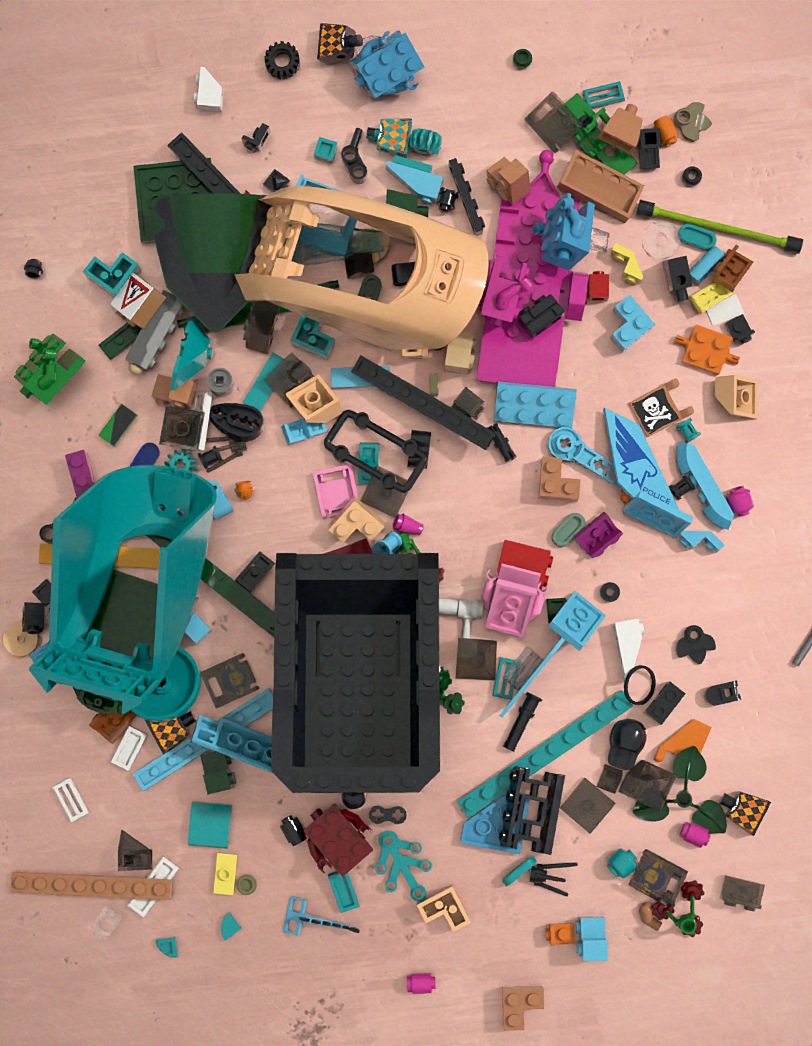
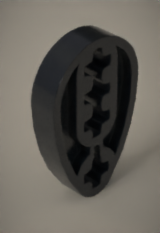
M222 403L210 407V421L226 436L240 442H249L261 435L264 422L263 416L257 408L239 403Z

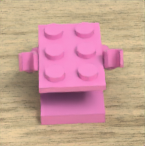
M502 564L500 572L497 570L496 576L491 577L489 575V568L486 573L488 582H485L482 594L484 608L488 610L485 628L524 637L528 621H533L541 614L545 601L544 594L548 592L549 584L547 583L545 590L539 588L541 573Z

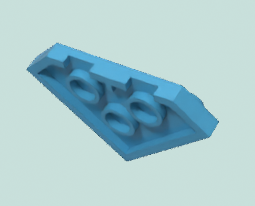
M506 794L464 823L460 843L520 854L522 839H518L516 849L500 846L499 833L503 830L504 825L502 816L507 808ZM525 799L522 819H526L530 799ZM514 822L513 834L522 835L524 823Z

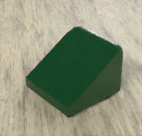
M566 598L546 599L548 623L553 620L566 603Z

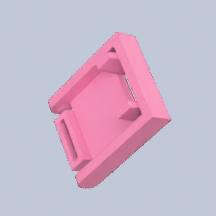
M351 464L313 472L322 519L326 518L325 510H329L330 517L337 516L354 496L358 498ZM343 471L344 478L328 482L324 481L323 475Z

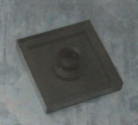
M378 465L375 468L383 474L392 473ZM392 473L400 484L404 485L407 479ZM372 476L360 501L395 518L408 492L401 493L395 489L387 490L381 485L380 480Z
M584 777L560 806V809L591 834L616 803Z

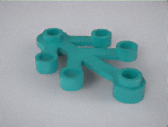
M384 831L378 840L382 851L379 863L375 866V871L379 875L386 873V861L389 852H391L394 861L389 880L385 884V889L388 892H394L397 889L396 881L399 870H401L411 887L410 894L412 899L415 901L424 900L427 894L426 889L422 885H418L407 865L428 872L432 868L431 862L427 859L419 860L401 855L398 848L410 850L413 854H419L422 850L421 844L400 840L393 831ZM386 837L392 838V843L390 845H387L384 840ZM413 845H419L420 849L418 852L412 850ZM424 862H428L430 864V867L428 869L422 868V864ZM378 865H384L385 870L379 872L377 870ZM389 882H393L395 884V888L390 890L388 889L387 884ZM416 890L422 891L421 897L415 896Z

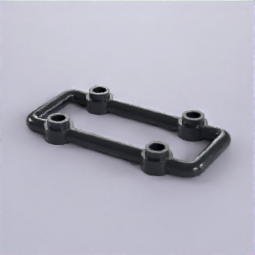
M350 409L343 411L324 439L325 448L333 453L337 461L351 463L380 480L381 485L387 490L395 489L401 493L410 491L428 463V455L419 449L418 444L414 440L405 441L372 422L369 415L365 412L356 413ZM348 417L354 420L358 428H368L401 447L406 456H417L421 459L404 485L400 484L392 473L383 474L352 456L346 446H335L332 444V441Z

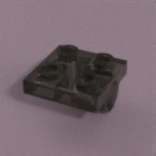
M291 352L263 380L289 408H292L293 404L285 394L311 379L314 375L311 369Z

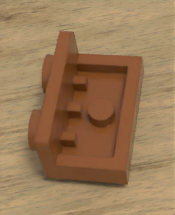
M737 244L732 250H727L723 257L725 260L722 263L718 262L713 271L716 273L713 281L731 292L735 291L754 263L738 253L739 246Z
M132 710L123 715L122 711L112 714L98 713L93 717L89 726L113 744L137 715Z

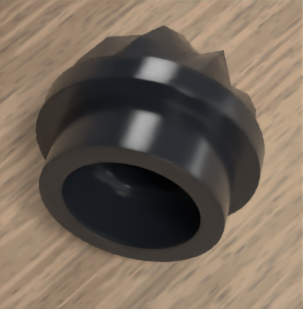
M30 259L24 265L25 275L29 278H40L44 271L42 262L38 259Z

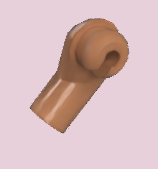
M644 902L639 909L641 921L658 931L662 922L653 918L652 904Z

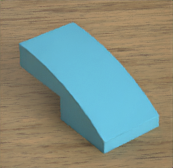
M304 418L281 426L287 445L328 432L325 423H307Z

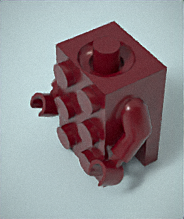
M335 803L324 813L320 808L310 815L314 822L303 830L309 837L307 844L310 855L322 873H325L323 870L325 865H328L330 868L333 865L343 877L373 851L372 846L363 835L365 830H369L372 833V829L363 822L358 814L347 809L340 810Z

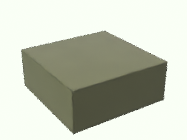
M430 374L431 396H438V374Z

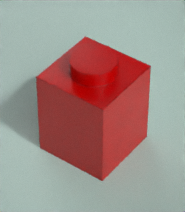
M594 271L588 277V301H608L609 274H604L603 271Z

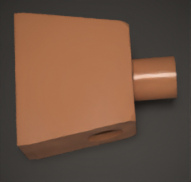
M627 104L625 110L618 108L597 138L631 154L637 146L643 122L642 118L636 116L637 106Z

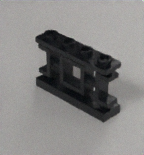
M514 766L509 777L511 782L510 790L506 794L507 808L502 816L504 821L503 830L499 833L500 846L516 849L518 839L533 841L531 851L551 855L565 775L545 772L544 780L538 781L529 779V768ZM522 782L531 783L529 795L520 794ZM539 785L548 786L547 799L537 797ZM525 799L540 801L536 821L522 819ZM514 822L524 823L522 835L513 834ZM532 825L542 826L540 838L530 837Z

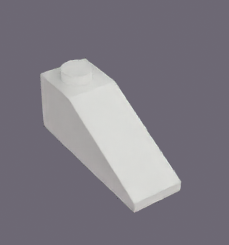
M639 619L613 624L624 682L629 671L635 666L642 640L641 634H644L643 623H639Z

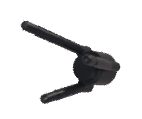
M537 863V867L532 866L529 882H533L534 886H540L567 897V892L543 883L546 880L566 882V879L547 875V870L544 869L577 866L578 863Z

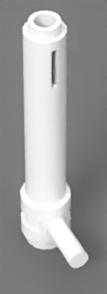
M439 598V614L464 618L462 638L470 639L471 619L482 618L483 603L478 602V600L466 601L467 599L463 598L459 600Z

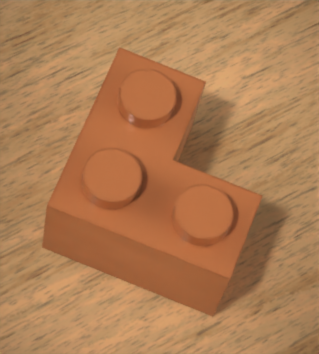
M504 156L487 169V182L490 187L496 188L500 196L505 201L508 200L512 205L531 192L529 170L516 158L510 162Z
M158 374L151 396L156 400L155 403L167 406V403H169L175 409L186 411V408L191 410L195 392L198 388L195 382L188 380L174 391L171 390L172 377Z
M543 456L540 467L538 498L578 501L581 479L561 478L562 458Z
M542 986L502 987L504 1031L524 1030V1010L544 1009V988Z

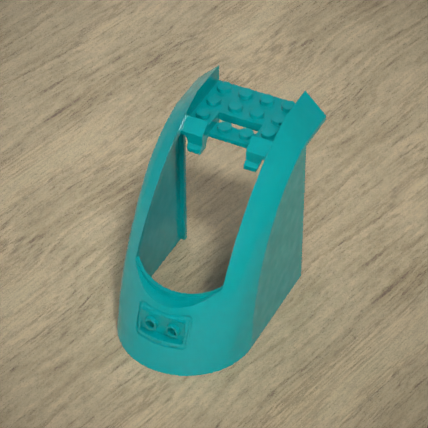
M139 465L121 468L104 475L53 519L49 649L29 667V671L46 693L57 683L65 684L78 690H85L95 695H102L116 701H122L123 715L142 704L160 684L175 657L185 633L207 553L217 498L214 487L207 480L192 472L169 466ZM141 535H157L173 540L166 548H160L153 659L150 658V646L148 644L139 642L134 648L133 656H128L100 648V639L103 632L95 629L90 631L110 582L122 541ZM107 662L110 663L111 666L102 663Z

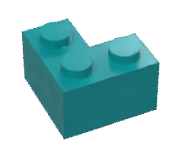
M122 252L111 267L94 256L83 270V273L87 278L115 297L131 274H137L141 268L137 262Z
M302 315L290 341L291 345L328 360L335 344V339L319 332L322 323Z

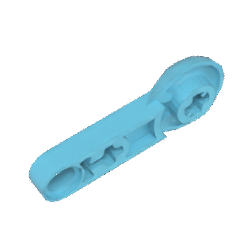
M561 427L550 435L549 449L556 458L575 461L608 483L617 484V481H613L609 477L610 471L614 470L613 463L587 447L574 429ZM568 439L570 447L562 448L560 440ZM598 460H601V465L606 468L608 465L611 467L606 471V474L603 475L602 472H604L605 470H603L602 468H598L596 470L594 468V461L597 462Z

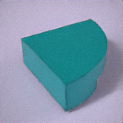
M230 912L224 917L221 925V933L224 940H227L241 929Z
M176 937L155 940L157 947L162 953L169 957H178Z

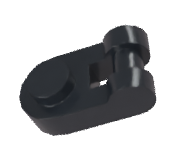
M738 681L708 687L704 694L706 702L710 705H721L742 700L741 694H738L737 686H739ZM729 688L731 696L726 697L724 689Z

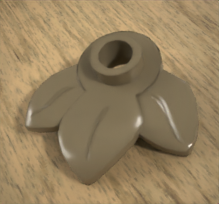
M693 102L687 108H681L674 114L675 124L681 127L683 135L690 140H699V131H704L712 125L710 119L702 114L705 104ZM680 116H685L687 120L681 121Z

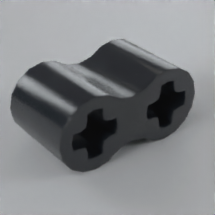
M412 430L411 440H414L418 444L419 449L429 456L431 432ZM417 456L408 457L407 467H416L421 459Z
M377 805L369 811V819L375 824H381L384 821L402 824L407 817L406 810L402 806H394L387 809ZM376 809H380V813L384 814V816L380 817V820H376V817L372 816ZM397 809L400 810V813L404 814L403 817H400L399 821L392 817V813H395Z

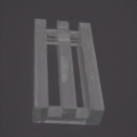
M526 647L504 674L503 678L508 680V683L513 685L516 690H519L543 659L530 647ZM533 658H535V661L531 664V666H530V667L527 669V671L523 674V676L520 678V680H519L518 682H516V679H517V678L520 676V674L526 669V667H527L528 664L531 662V660H532Z

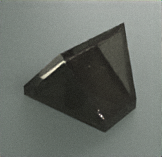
M121 830L118 847V871L152 869V849H149L124 830Z

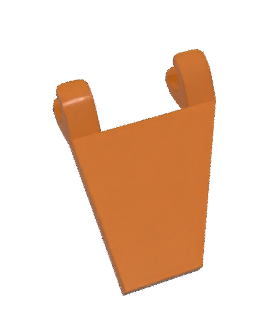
M693 719L658 748L654 760L660 763L663 761L667 751L678 755L682 750L690 746H696L701 753L712 727Z

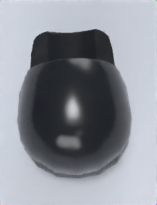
M623 719L614 724L609 737L610 751L608 763L623 770H631L634 767L636 759L647 741V730L641 722L635 719Z

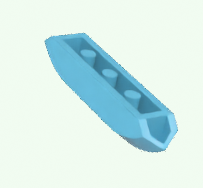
M679 442L677 460L682 475L689 473L690 476L688 478L694 487L696 486L699 490L698 497L700 501L707 505V507L702 509L703 512L716 525L729 530L734 513L695 445Z

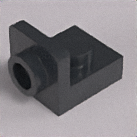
M262 123L260 128L257 127L252 136L254 139L243 135L241 139L244 147L251 151L255 149L261 151L271 132L270 127Z
M356 253L344 260L347 279L356 278L362 273L374 272L371 253Z
M743 314L725 323L735 344L741 342L743 345L751 341V336L755 334L754 329L751 330Z

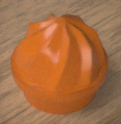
M251 481L237 482L236 488H234L237 497L243 500L249 499L254 490Z

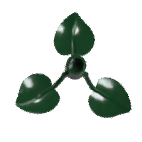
M690 746L682 750L673 762L675 777L679 779L685 778L684 789L676 794V799L665 800V796L660 790L650 788L641 793L633 808V814L646 821L656 822L668 816L669 808L667 803H677L682 808L689 806L697 808L698 810L693 814V823L708 829V834H724L727 828L726 816L720 804L713 800H706L700 807L692 802V795L687 791L688 779L699 781L704 777L707 770L705 759L696 746Z

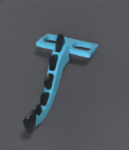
M290 896L283 932L300 936L302 923L336 927L360 933L359 928L304 914L307 900ZM295 899L302 902L299 913L292 909ZM291 919L298 923L296 932L288 930Z

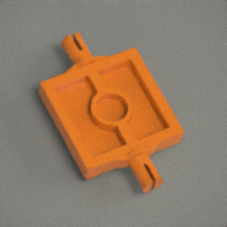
M697 324L689 338L676 336L675 343L685 346V355L682 360L684 363L718 375L726 361L738 365L740 357L730 354V344L733 339L731 336Z

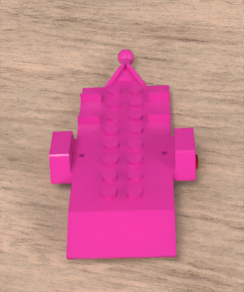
M544 150L539 155V161L542 164L541 172L530 183L531 192L514 205L508 200L505 201L501 198L493 260L488 259L486 284L477 307H482L495 255L504 257L499 276L515 281L518 279L522 262L527 263V267L530 268L527 279L532 282L533 286L527 292L524 291L522 300L518 299L516 306L520 307L517 319L513 318L512 322L503 320L502 326L490 323L492 317L485 316L476 380L555 387L564 319L582 321L584 307L588 300V273L571 271V269L567 271L542 260V235H535L532 232V227L536 226V223L546 224L547 219L545 215L547 210L552 208L560 199L559 193L549 175V165L554 161V154L550 150ZM574 200L573 208L577 209V211L579 210L580 200ZM549 294H552L557 303L564 309V317L534 339H531L518 322L519 313L527 306L529 308L533 307L536 304L535 301L542 295L547 297Z

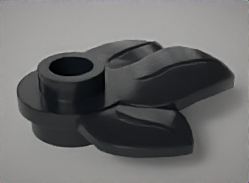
M691 625L686 628L684 637L678 641L676 651L679 658L689 655L695 663L700 665L705 659L706 650H715L716 644L713 637L705 634L701 627ZM692 631L697 633L696 639L691 638L690 634Z

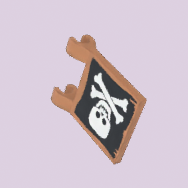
M677 378L629 402L647 437L694 413L692 406L679 412L668 392L679 386L680 383Z

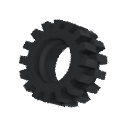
M280 41V44L275 42L274 46L270 45L269 50L265 52L264 60L267 71L271 73V76H277V79H281V77L287 79V76L291 78L294 72L297 73V68L300 66L298 50H296L294 45L291 46L289 42L287 44L284 41ZM279 54L288 55L290 58L288 65L284 67L276 65V56Z

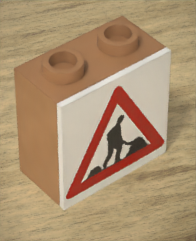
M132 273L110 305L117 310L116 314L134 328L138 325L144 329L166 297L139 276Z

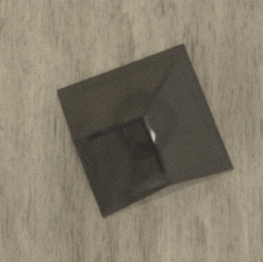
M166 406L159 445L198 451L205 412Z

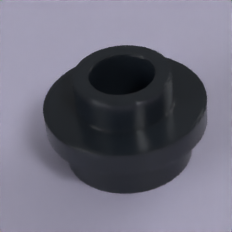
M695 166L687 167L682 175L683 181L689 186H695L700 183L702 172ZM689 174H694L695 179H690Z
M607 582L601 587L600 595L603 600L613 602L618 599L620 589L617 584ZM608 588L614 590V594L612 596H609L607 594Z

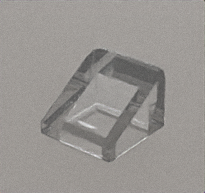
M592 227L590 249L606 252L610 233Z

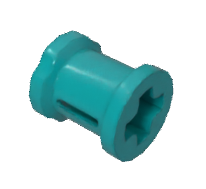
M692 418L676 426L677 430L680 429L685 437L686 443L701 435L692 424Z

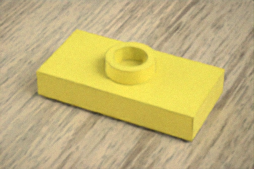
M714 282L692 295L689 299L698 312L702 314L730 297L733 293Z
M217 853L213 893L234 895L237 854Z

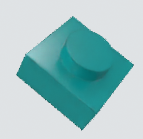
M319 137L314 157L333 162L338 142Z

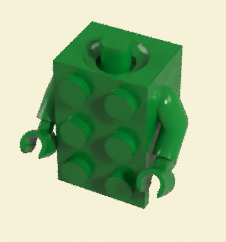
M53 333L51 336L45 337L42 342L39 339H30L29 348L35 350L30 354L29 360L25 365L18 367L14 376L23 385L19 392L27 399L33 394L45 405L53 399L86 362L70 348L57 362L55 360L56 354L66 343Z

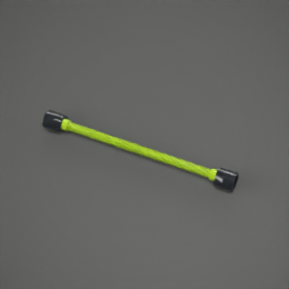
M641 199L636 215L652 218V215H660L665 218L677 219V221L694 223V225L706 226V228L711 227V229L723 230V232L735 233V235L740 234V236L779 244L780 247H784V251L800 254L803 245L802 238L790 235L787 238H777V236L765 235V233L760 234V232L748 231V229L743 230V228L736 226L733 227L711 220L699 219L690 215H682V213L670 212V210L665 211V209L663 210L655 206V203Z

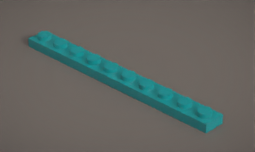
M622 690L462 797L457 801L466 816L468 818L510 790L511 782L509 777L514 766L529 768L530 777L628 711L633 705L627 700Z

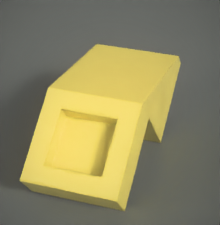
M615 243L611 251L613 258L620 262H628L622 276L631 284H640L643 275L634 251Z

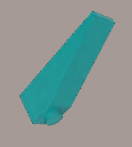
M189 319L184 332V335H187V337L181 342L180 353L177 356L173 369L171 390L174 391L206 366L208 359L211 360L213 356V348H210V338L194 319Z

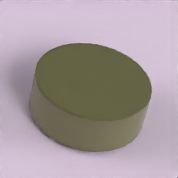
M248 874L241 876L236 884L237 890L243 895L252 894L257 887L256 879Z

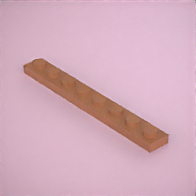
M12 872L11 892L171 900L172 879Z

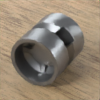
M215 368L208 374L207 384L214 395L226 397L231 394L235 385L234 379L227 369Z

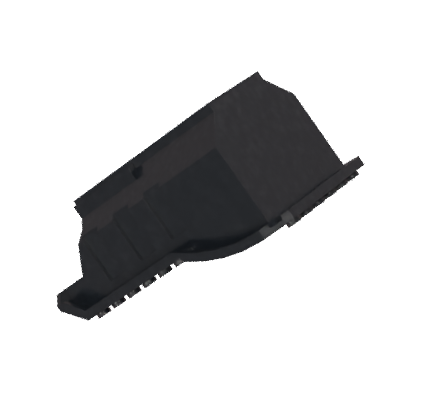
M276 553L271 772L292 793H419L440 772L438 553Z

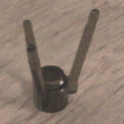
M230 437L206 438V442L229 441V445L212 449L213 453L227 449L234 453L222 462H218L208 468L206 472L209 473L234 458L243 456L242 452L247 451L246 443Z

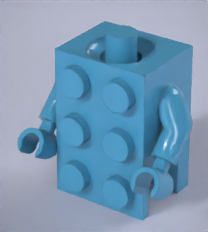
M397 30L389 35L390 32L386 31L382 37L379 36L367 41L360 54L349 61L357 74V77L354 78L359 88L364 86L368 95L377 98L382 94H396L407 89L415 90L419 83L411 84L410 81L415 79L413 74L423 69L424 65L406 33L401 34Z
M570 193L558 199L557 203L547 210L545 215L547 219L546 224L536 223V226L532 227L533 234L542 235V260L567 271L573 268L590 251L595 204L588 201L577 211V209L573 208L574 200L571 198Z

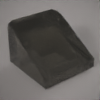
M605 764L596 787L615 794L622 779L623 771Z

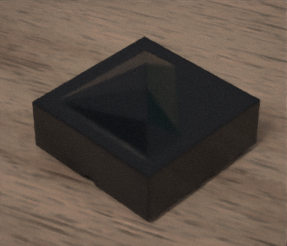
M274 169L263 183V186L271 192H275L281 188H286L290 180Z

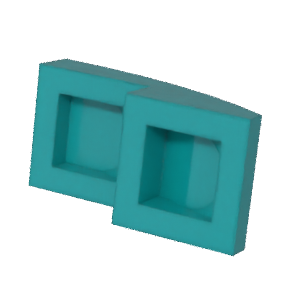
M360 442L359 460L378 470L379 443ZM358 468V484L377 485L378 479Z

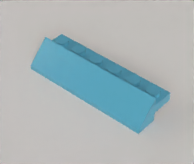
M199 715L190 738L191 742L272 773V737L222 717L217 722Z

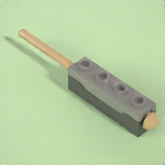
M164 289L161 294L166 299L145 328L141 329L125 358L126 361L131 363L128 368L133 375L141 374L148 367L152 369L157 360L154 357L156 352H161L166 344L164 340L166 334L171 335L176 326L173 323L176 316L180 318L185 310L183 304L173 294Z

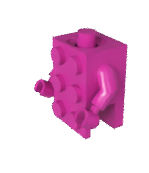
M495 255L480 314L492 317L491 324L502 326L503 320L512 322L513 318L517 319L520 308L516 306L518 299L522 300L524 291L527 292L533 284L527 279L530 268L527 267L525 262L521 264L517 281L500 277L504 257Z

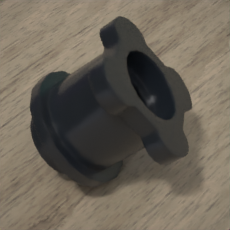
M441 187V196L436 205L439 206L441 211L450 212V210L455 209L454 203L459 197V192Z

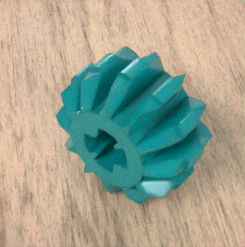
M425 128L412 130L409 138V147L426 155L439 153L442 145V136Z
M185 449L181 450L180 455L177 450H174V457L170 454L167 455L171 462L164 461V465L178 468L176 466L177 463L180 464V461H183L184 465H186L185 468L182 467L183 470L189 472L191 470H198L197 466L192 465L197 462V459H191L193 455L191 452L185 456Z

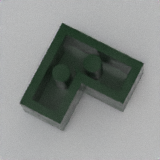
M217 751L200 755L205 774L203 778L207 795L233 789V784H236V777L234 772H230L231 757Z

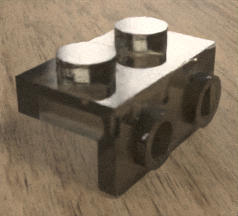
M725 875L720 899L724 901L725 905L736 907V904L744 905L743 909L755 912L756 909H762L761 900L765 884Z

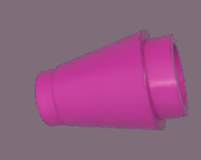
M403 513L402 515H396L393 529L399 533L421 535L423 524Z

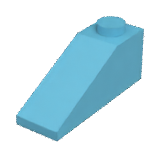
M386 162V170L412 194L418 196L421 202L426 204L437 202L443 183L442 176L393 162Z

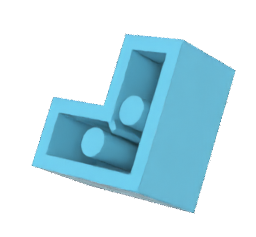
M630 294L613 309L615 315L624 325L616 330L610 339L623 353L653 329L655 325Z
M579 917V921L576 922V934H580V942H576L578 956L583 961H608L605 917Z

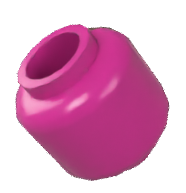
M744 486L730 489L726 499L732 512L738 514V516L750 514L749 510L754 507L750 489Z

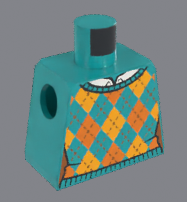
M381 119L379 129L368 127L366 139L377 140L378 151L407 158L412 119Z

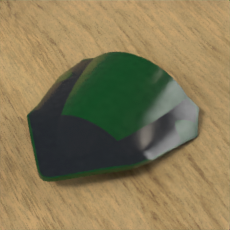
M232 193L161 195L157 197L149 216L166 287L211 332L221 331L249 302L245 300L235 274L249 273V269L254 263L256 257L255 250L260 244L262 238L261 231L266 225L268 219L267 212L272 206L259 199L267 195Z

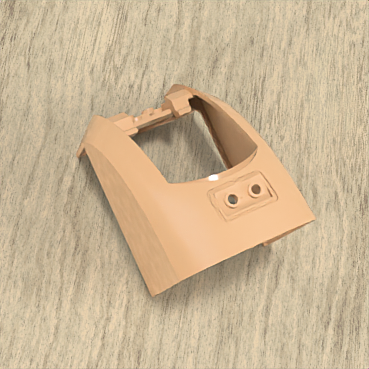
M294 186L281 188L259 199L272 206L267 212L268 219L261 231L262 238L255 250L256 257L249 269V273L235 274L245 300L271 302L386 350L442 348L451 343L464 330L475 313L482 297L488 274V252L484 241L480 237L393 205L330 189ZM310 204L326 206L416 246V262L412 275L406 286L394 299L385 304L350 293L287 279L288 276H301L304 265L291 261L302 225L316 228L320 218L309 209Z

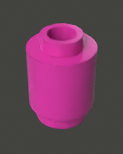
M685 822L679 835L684 841L699 848L703 845L707 846L711 837L708 834V829L693 822Z
M417 973L407 976L408 993L428 994L432 993V989H436L435 977H431V973Z

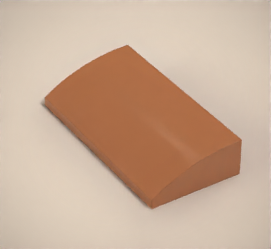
M575 150L557 188L570 193L585 203L589 201L595 204V208L626 223L645 185Z

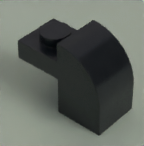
M660 128L641 129L637 143L640 169L660 168Z

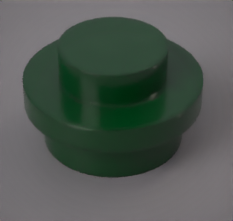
M519 49L513 55V62L518 68H527L532 63V54L526 49Z

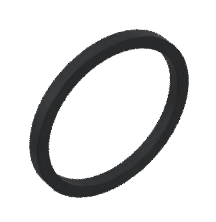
M644 665L635 666L629 671L624 682V694L630 703L643 705L651 699L656 687L653 671ZM644 668L651 676V690L644 700L635 702L628 693L629 679L636 670Z

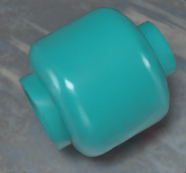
M620 848L608 858L609 865L607 867L616 878H626L637 868L635 862L637 857L630 849L625 851Z

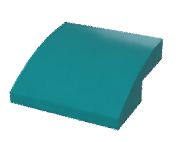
M192 802L188 845L228 849L232 805Z

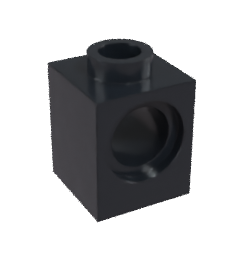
M24 602L22 632L38 634L43 631L45 603Z

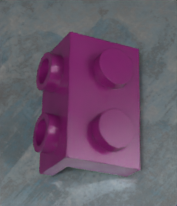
M603 512L573 537L587 555L595 558L603 554L609 545L615 544L623 533L615 526L607 513Z

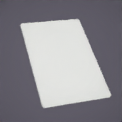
M737 294L708 309L707 313L712 325L715 326L744 314Z

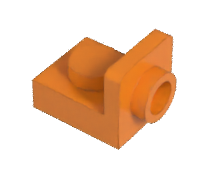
M549 924V929H546V941H550L551 946L556 944H574V924Z

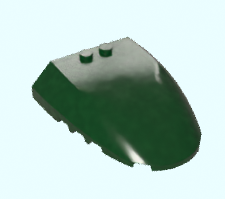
M113 570L103 601L90 631L95 629L103 632L100 639V648L133 656L135 646L141 642L150 646L149 654L150 658L153 659L158 584ZM196 597V598H195V602H194V605H193V609H192V612H191V615H190L188 624H189L190 619H191V617H192V614H193V612H194V610H195V607H196V604H197V602H198L199 597ZM107 662L102 663V664L111 666L110 663H107ZM73 687L79 702L90 710L103 714L122 711V701H116L106 696L95 695L92 692L78 690Z

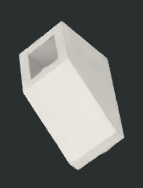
M200 67V73L196 74V85H199L198 92L194 94V104H197L198 110L222 112L224 94L222 87L205 67Z

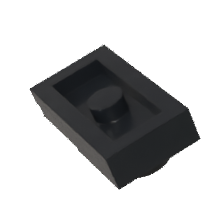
M259 551L235 581L251 593L274 567L275 563Z

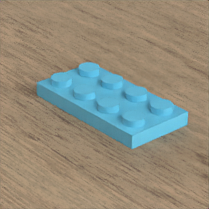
M498 381L494 421L572 428L577 390Z

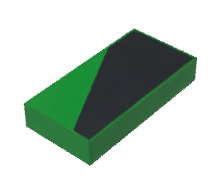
M121 403L99 433V436L116 447L138 415Z

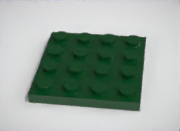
M182 161L133 166L141 243L155 242L149 216L158 196L211 193Z

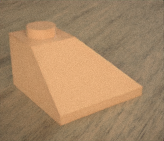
M319 374L285 394L307 423H327L342 414L339 399Z
M738 375L715 377V397L732 415L757 419L758 380Z

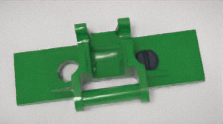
M576 93L564 103L568 110L563 106L557 109L564 120L567 119L571 123L569 126L575 129L576 134L574 140L589 157H596L601 163L624 175L638 164L631 154L597 138L601 131L597 127L598 123L596 120L600 117L605 124L610 120L604 107L595 113L582 97ZM559 109H561L562 111L566 110L567 115L573 118L569 114L571 112L576 117V119L572 121L568 116L562 115V112L559 111ZM605 148H614L615 155L611 157L607 156L605 154Z

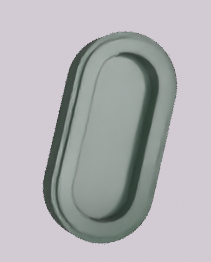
M579 513L570 514L553 531L551 536L552 542L558 547L567 546L574 539L573 536L585 527L584 517Z

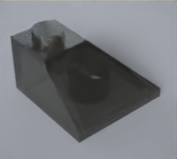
M458 638L455 679L495 681L497 641Z
M640 760L626 773L618 792L661 812L677 775L645 760Z

